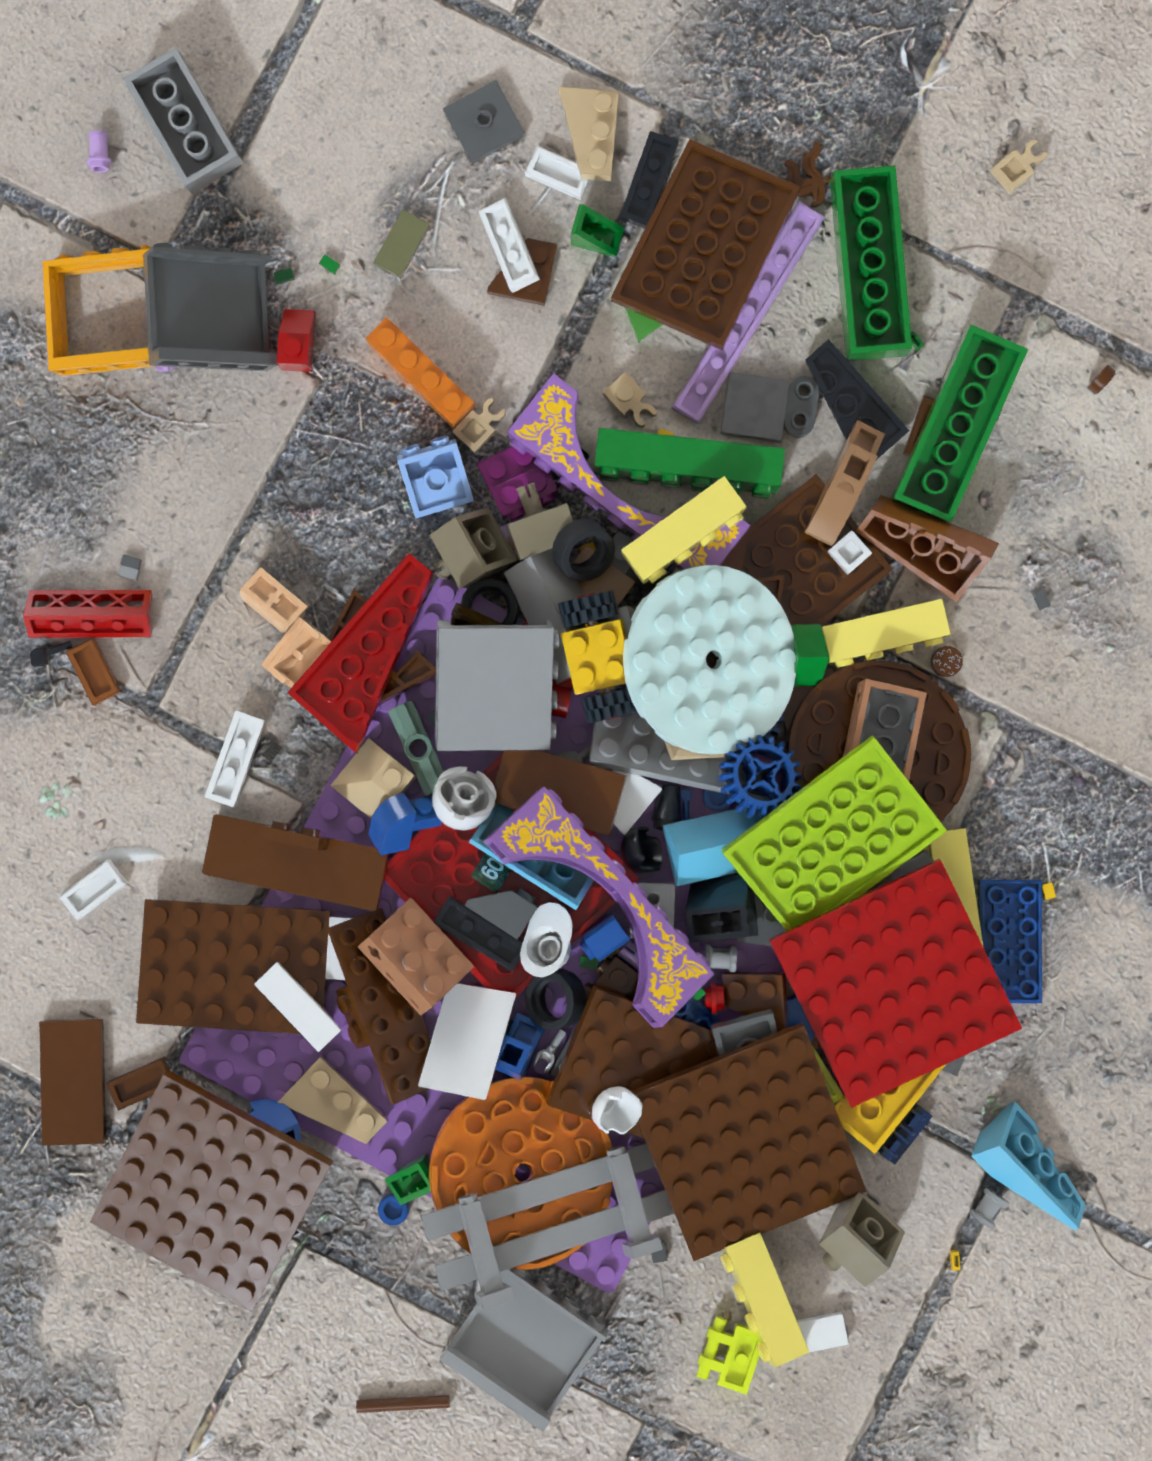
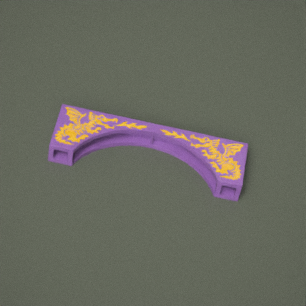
M553 373L507 431L509 438L512 439L509 444L523 455L527 451L536 458L534 463L547 474L552 470L560 477L558 482L567 490L573 492L576 489L585 497L582 500L585 504L595 511L601 508L609 515L607 520L619 530L625 527L634 535L631 539L634 541L666 517L634 508L612 494L598 480L586 462L578 442L576 432L578 392ZM744 520L730 529L725 525L716 532L719 536L717 539L705 547L700 543L690 550L693 555L680 565L674 562L668 568H671L672 565L679 570L704 565L721 566L747 533L750 525Z
M542 787L483 842L504 865L524 860H545L564 864L591 877L613 897L629 922L638 952V984L632 1005L653 1028L663 1027L714 975L709 968V961L701 953H695L691 949L685 934L678 929L674 930L667 922L668 917L665 912L658 906H652L646 899L647 894L644 889L637 883H632L624 875L626 873L624 867L618 861L611 860L603 852L605 850L603 844L596 837H590L584 831L582 821L574 813H568L564 809L558 794L551 789L547 790L545 787Z

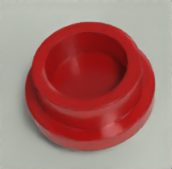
M715 982L710 983V989H704L706 992L704 995L705 1008H711L712 1014H717V1010H724L723 985H715Z

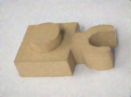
M1036 139L1027 143L1022 155L1014 149L990 171L1009 194L1035 173L1031 165L1041 164L1048 155L1046 151L1040 156H1034L1031 153V149L1037 143Z
M626 372L603 392L604 397L623 417L631 411L635 424L640 428L645 426L644 421L639 417L641 412L647 411L652 417H655L657 414L652 405L641 402L646 393Z
M492 397L484 402L483 412L480 415L472 410L452 431L453 435L474 454L496 432L490 425L493 422L501 421L506 415L504 408L495 415L489 412V408L494 404Z

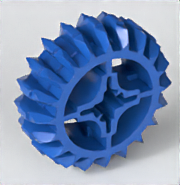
M762 735L756 736L755 743L749 737L748 742H746L747 747L737 743L736 748L738 750L725 753L724 757L728 762H722L719 765V768L726 773L719 775L718 780L727 783V785L720 789V792H729L731 794L726 803L731 804L736 801L738 803L735 808L737 813L747 808V818H752L757 813L759 820H761L767 813L769 814L793 796V793L798 792L802 788L794 782L803 778L801 773L794 772V769L800 766V762L795 761L792 763L789 759L794 755V751L791 750L785 754L783 752L785 742H780L777 746H774L775 740L771 736L767 738L765 743ZM751 754L764 755L773 762L764 764L757 757L753 758ZM740 763L743 764L742 769L746 774V780L742 786L738 778ZM769 770V773L764 776L765 779L751 785V782L756 779V775ZM778 770H780L782 776L780 792L777 789L779 786L775 781V774ZM758 791L763 797L767 796L770 801L754 799L747 793Z

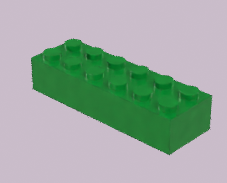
M896 165L835 170L830 179V191L846 359L848 361L905 357L912 350Z
M969 325L965 328L890 499L946 522H952L1027 354V348L974 325Z
M599 428L594 474L600 475V480L616 482L618 477L629 478L630 483L637 485H648V481L661 482L660 486L665 488H679V484L691 485V490L703 492L725 476L738 495L740 491L752 492V497L768 499L770 494L775 495L781 487L785 448Z

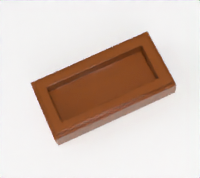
M91 638L65 651L92 706H97L122 693L95 638Z

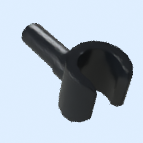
M71 641L53 647L33 649L30 653L31 665L34 667L49 665L48 655H54L73 648Z

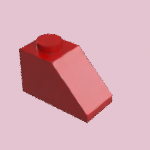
M284 309L278 332L277 364L282 371L312 372L315 311Z

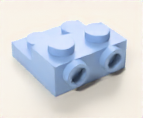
M447 435L440 436L431 440V446L420 449L418 444H414L401 449L402 454L397 456V461L415 519L474 501L456 439L449 440Z

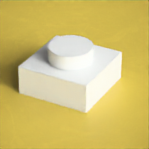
M850 531L827 551L847 575L872 554L853 531Z

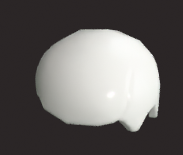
M611 1087L601 1092L593 1103L592 1120L606 1134L609 1133V1130L624 1134L638 1122L642 1115L643 1105L638 1097L625 1087Z

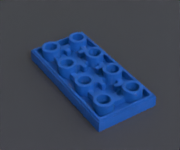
M978 879V914L983 947L1009 1002L1042 1003V880Z

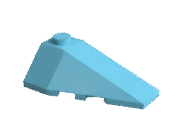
M1015 1101L1009 1103L979 1133L971 1156L991 1177L1073 1230L1079 1229L1086 1206L1067 1174H1060L1052 1160L1055 1154L1051 1148H1045L1037 1136L1040 1130L1036 1123Z

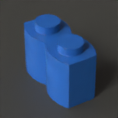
M611 913L582 934L583 941L580 942V946L590 960L596 957L600 962L630 941V938L613 913Z

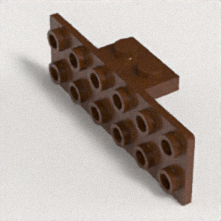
M219 814L213 816L202 869L204 875L365 910H378L389 854L380 855L376 847L319 836L320 830L302 827L300 832L291 830V824L272 821V825Z
M379 908L377 911H370L331 926L327 931L347 983L346 987L336 990L338 996V1008L345 1015L349 1026V1038L356 1045L357 1049L370 1046L390 1103L397 1104L428 1090V1088L419 1087L418 1084L431 1039L422 1015H419L358 948L370 934L386 921L383 909Z

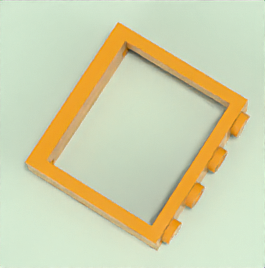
M142 245L140 250L132 251L127 248L111 249V253L107 254L87 251L83 252L81 257L59 255L54 260L42 261L48 371L59 376L154 367L149 366L148 348L69 356L64 276L144 267L143 254L151 247Z

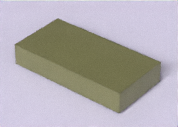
M402 209L373 262L374 265L401 279L430 228V224Z

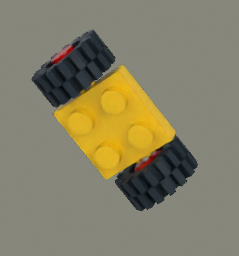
M613 590L597 594L591 593L558 603L564 628L588 622V624H585V628L561 633L575 695L600 689L603 692L581 698L586 722L593 723L611 720L637 712L627 687L613 690L614 686L626 684L623 669L624 641L628 638L624 621L619 619L598 624V621L595 622V620L619 615Z

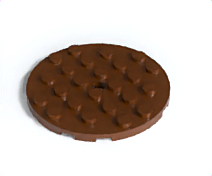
M890 661L856 663L835 671L814 686L799 705L788 734L787 752L794 751V755L789 759L792 763L795 761L800 762V766L794 769V772L803 775L802 779L794 782L803 788L843 758L859 682L870 679L926 692L909 782L939 821L943 822L944 818L959 802L965 790L971 768L969 732L965 728L959 713L960 709L948 692L939 687L927 674L910 666Z

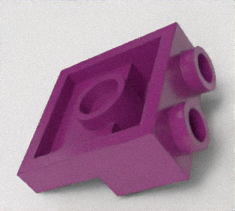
M513 447L477 463L503 520L510 517L511 521L525 515L516 488L525 486L527 495L530 498L526 485L535 482L542 506L555 500L554 495L558 494V489L550 472L547 474L534 463L536 458L526 451L523 455Z

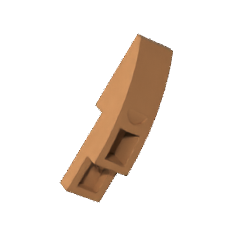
M857 420L853 425L834 471L824 486L804 533L830 546L835 543L878 457L876 454L884 438V433Z

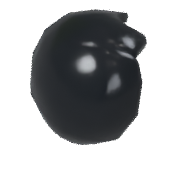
M648 827L630 828L624 835L621 843L623 860L627 867L636 873L660 871L662 866L660 841L657 837H651L646 834L649 831Z

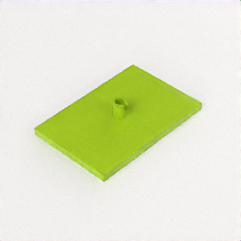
M872 735L730 842L721 851L787 931L861 896L947 832V830Z

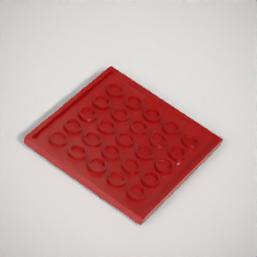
M503 753L482 772L493 785L495 784ZM507 807V808H509L510 810H512V811H514V812L517 810V809H513V808ZM442 822L441 826L422 829L411 839L409 850L396 853L387 862L384 876L385 882L404 902L412 898L433 922L449 896L465 905L470 898L512 889L518 893L521 888L536 898L534 904L538 907L550 902L558 903L566 908L571 916L573 925L571 944L616 903L613 897L595 880L575 910L504 864L502 871H496L498 874L497 879L488 878L482 873L481 869L487 866V869L484 870L485 873H487L488 869H492L487 864V860L493 857L469 843L479 826L462 831L452 829ZM584 829L590 837H596L605 848L603 852L611 860L618 861L626 871L624 875L632 883H637L640 880L596 832ZM493 860L490 861V864L492 866L500 868V865ZM490 872V873H489L490 876H492V877L495 876V874H494L493 872ZM529 922L519 936V939L524 941ZM440 928L473 964L474 968L470 972L485 988L515 993L517 997L534 977L525 971L521 964V959L512 972Z
M940 858L769 939L851 1108L1022 1029Z

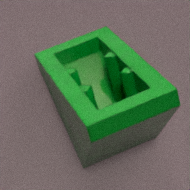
M579 204L571 231V246L616 257L624 227L584 204Z
M792 624L794 653L796 656L794 663V673H796L794 686H816L823 680L829 659L821 624Z
M426 1153L385 1178L386 1183L400 1205L430 1193V1159Z

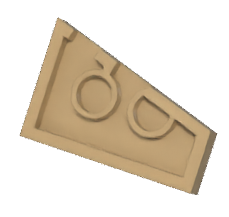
M558 86V93L563 105L566 124L569 128L580 178L611 181L619 92Z
M322 1056L277 1102L283 1103L288 1108L365 1144L389 1120Z

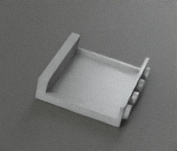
M437 620L435 743L437 751L550 750V740L556 738L555 720L551 721V709L557 708V692L552 691V679L558 678V662L553 660V649H558L559 632L554 630L550 620H545V625H451L449 620Z
M507 1269L501 1271L500 1276L502 1283L512 1287L515 1300L485 1310L479 1307L476 1302L443 1350L440 1360L544 1432L550 1423V1416L601 1341H606L607 1330L604 1329L605 1324L593 1315L586 1317L579 1312L580 1307L574 1301L567 1297H564L562 1300L553 1294L554 1289L548 1283L541 1279L536 1282L527 1276L528 1270Z

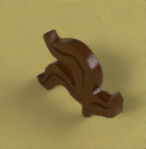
M814 141L813 150L805 155L801 164L802 170L812 179L800 177V171L795 162L786 160L784 166L788 167L787 181L800 186L798 197H804L813 193L814 202L810 205L812 208L822 205L826 190L824 184L829 183L831 179L830 176L822 178L820 172L814 166L822 151L820 143Z

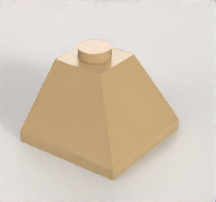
M368 738L359 749L358 754L354 755L330 786L372 818L376 809L385 800L405 792L417 776L372 739Z

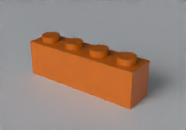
M387 317L365 338L368 347L453 430L472 410H476L475 403Z

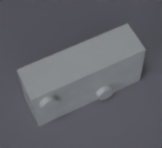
M176 47L123 78L182 183L192 194L244 164L187 62Z

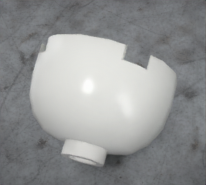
M460 766L449 768L440 775L433 789L432 806L437 817L446 826L464 831L477 828L488 819L495 806L496 790L493 783L483 773L477 771L474 774L466 771L468 767Z

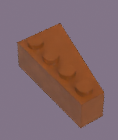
M880 495L855 531L955 602L961 598L991 560L999 544L883 495Z

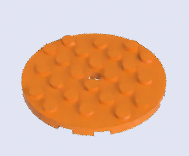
M512 1077L491 1082L485 1100L468 1096L464 1098L451 1111L437 1134L429 1166L430 1192L435 1210L459 1203L458 1198L467 1194L477 1193V1197L607 1156L606 1151L612 1148L608 1134L597 1127L594 1121L549 1106L546 1100L553 1086V1081L532 1077H522L519 1080ZM521 1163H526L531 1173L527 1180L520 1182L515 1177V1171ZM611 1181L486 1222L492 1246L607 1209L611 1202L610 1195L613 1182ZM465 1229L449 1234L464 1250L471 1253ZM584 1244L510 1269L529 1270L557 1263L576 1252Z

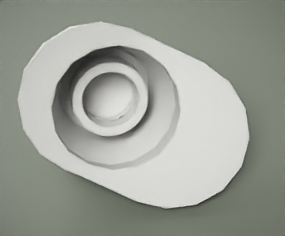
M549 902L539 906L529 921L520 951V958L525 971L532 976H549L566 964L570 958V940L573 925L568 911L560 904Z

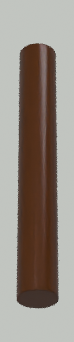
M450 1395L356 1401L357 1413L450 1408Z

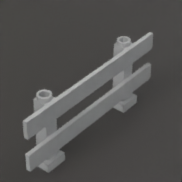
M647 1143L625 1149L624 1146L614 1147L606 1151L607 1156L477 1197V1193L467 1194L459 1197V1203L420 1215L427 1241L465 1229L469 1243L470 1254L434 1265L440 1290L444 1291L478 1279L481 1291L474 1294L477 1305L485 1310L515 1300L512 1287L502 1283L501 1271L626 1230L628 1237L627 1242L621 1243L625 1256L636 1259L663 1250L660 1237L650 1234L648 1222L675 1213L665 1189L640 1197L634 1175L656 1167ZM611 1181L613 1182L619 1205L492 1246L486 1222Z

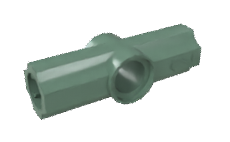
M412 700L394 707L388 713L425 796L433 793L438 778L444 770ZM419 739L425 741L427 752L422 757H415L411 752V745Z

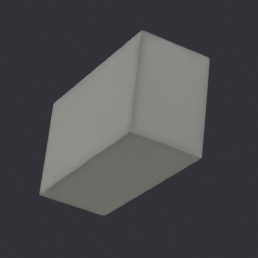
M121 565L118 575L137 581L140 570Z

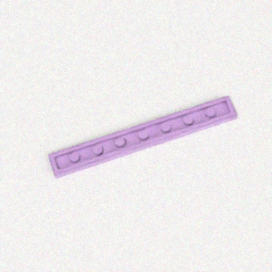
M798 202L782 228L723 351L711 345L709 346L672 406L674 411L698 425L824 221L825 216L802 202Z

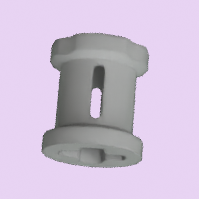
M705 943L703 956L709 961V968L729 969L730 972L736 971V945H731L730 947H711L710 943Z
M986 1187L983 1191L985 1195L981 1202L969 1214L982 1224L994 1229V1221L1003 1207H1008L1010 1203Z

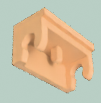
M261 567L240 589V598L284 635L298 617L304 618L305 611L308 608L306 604Z
M298 617L261 665L281 683H285L292 688L332 641L316 627Z

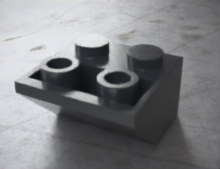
M741 875L716 877L690 884L685 910L689 943L759 936L754 891Z

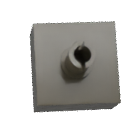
M535 482L526 485L530 498L527 495L525 486L516 488L526 515L523 516L524 519L505 526L518 560L552 549L557 534L567 524L573 522L567 503L549 510L547 508L543 509Z
M489 507L454 517L430 534L442 559L433 564V569L436 571L441 567L444 568L436 573V575L441 579H446L452 574L459 589L470 586L478 580L492 578L518 561Z
M858 1192L854 1197L847 1199L835 1209L819 1242V1245L827 1251L823 1256V1262L831 1271H837L843 1266L857 1281L866 1287L889 1270L905 1231L864 1193Z

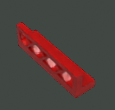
M29 590L23 619L29 638L151 637L153 628L149 613L153 596L151 590ZM36 601L51 602L45 607H35ZM71 601L81 602L79 605L75 607L66 606V604ZM101 601L112 602L106 607L96 606ZM131 601H143L142 607H129L126 604Z

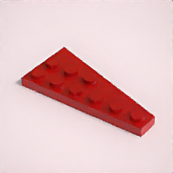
M410 553L287 692L357 754L434 576L428 568Z

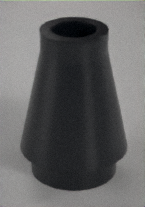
M662 785V791L651 818L654 821V829L663 831L662 825L681 821L680 787Z

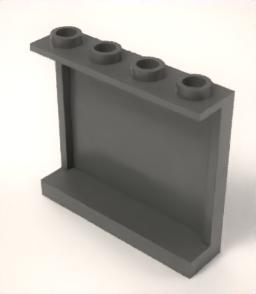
M156 243L143 254L149 366L266 372L277 366V353H270L265 276V265L272 261V256L261 255V252L257 250L232 253L230 248H215L213 251H206L197 245L185 246L183 249L172 248V244Z

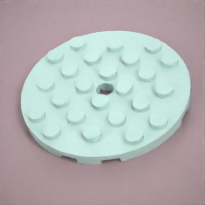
M704 565L677 571L656 584L657 586L648 596L641 600L631 618L633 622L629 630L628 639L624 641L623 669L627 689L641 718H645L655 730L654 733L669 744L698 754L734 752L738 750L736 748L737 743L747 747L746 742H748L749 737L754 743L756 742L757 735H762L763 737L779 720L790 700L796 673H794L796 656L794 653L792 628L782 606L774 595L758 580L742 571L719 565ZM710 651L719 658L714 668H710L706 663V656Z

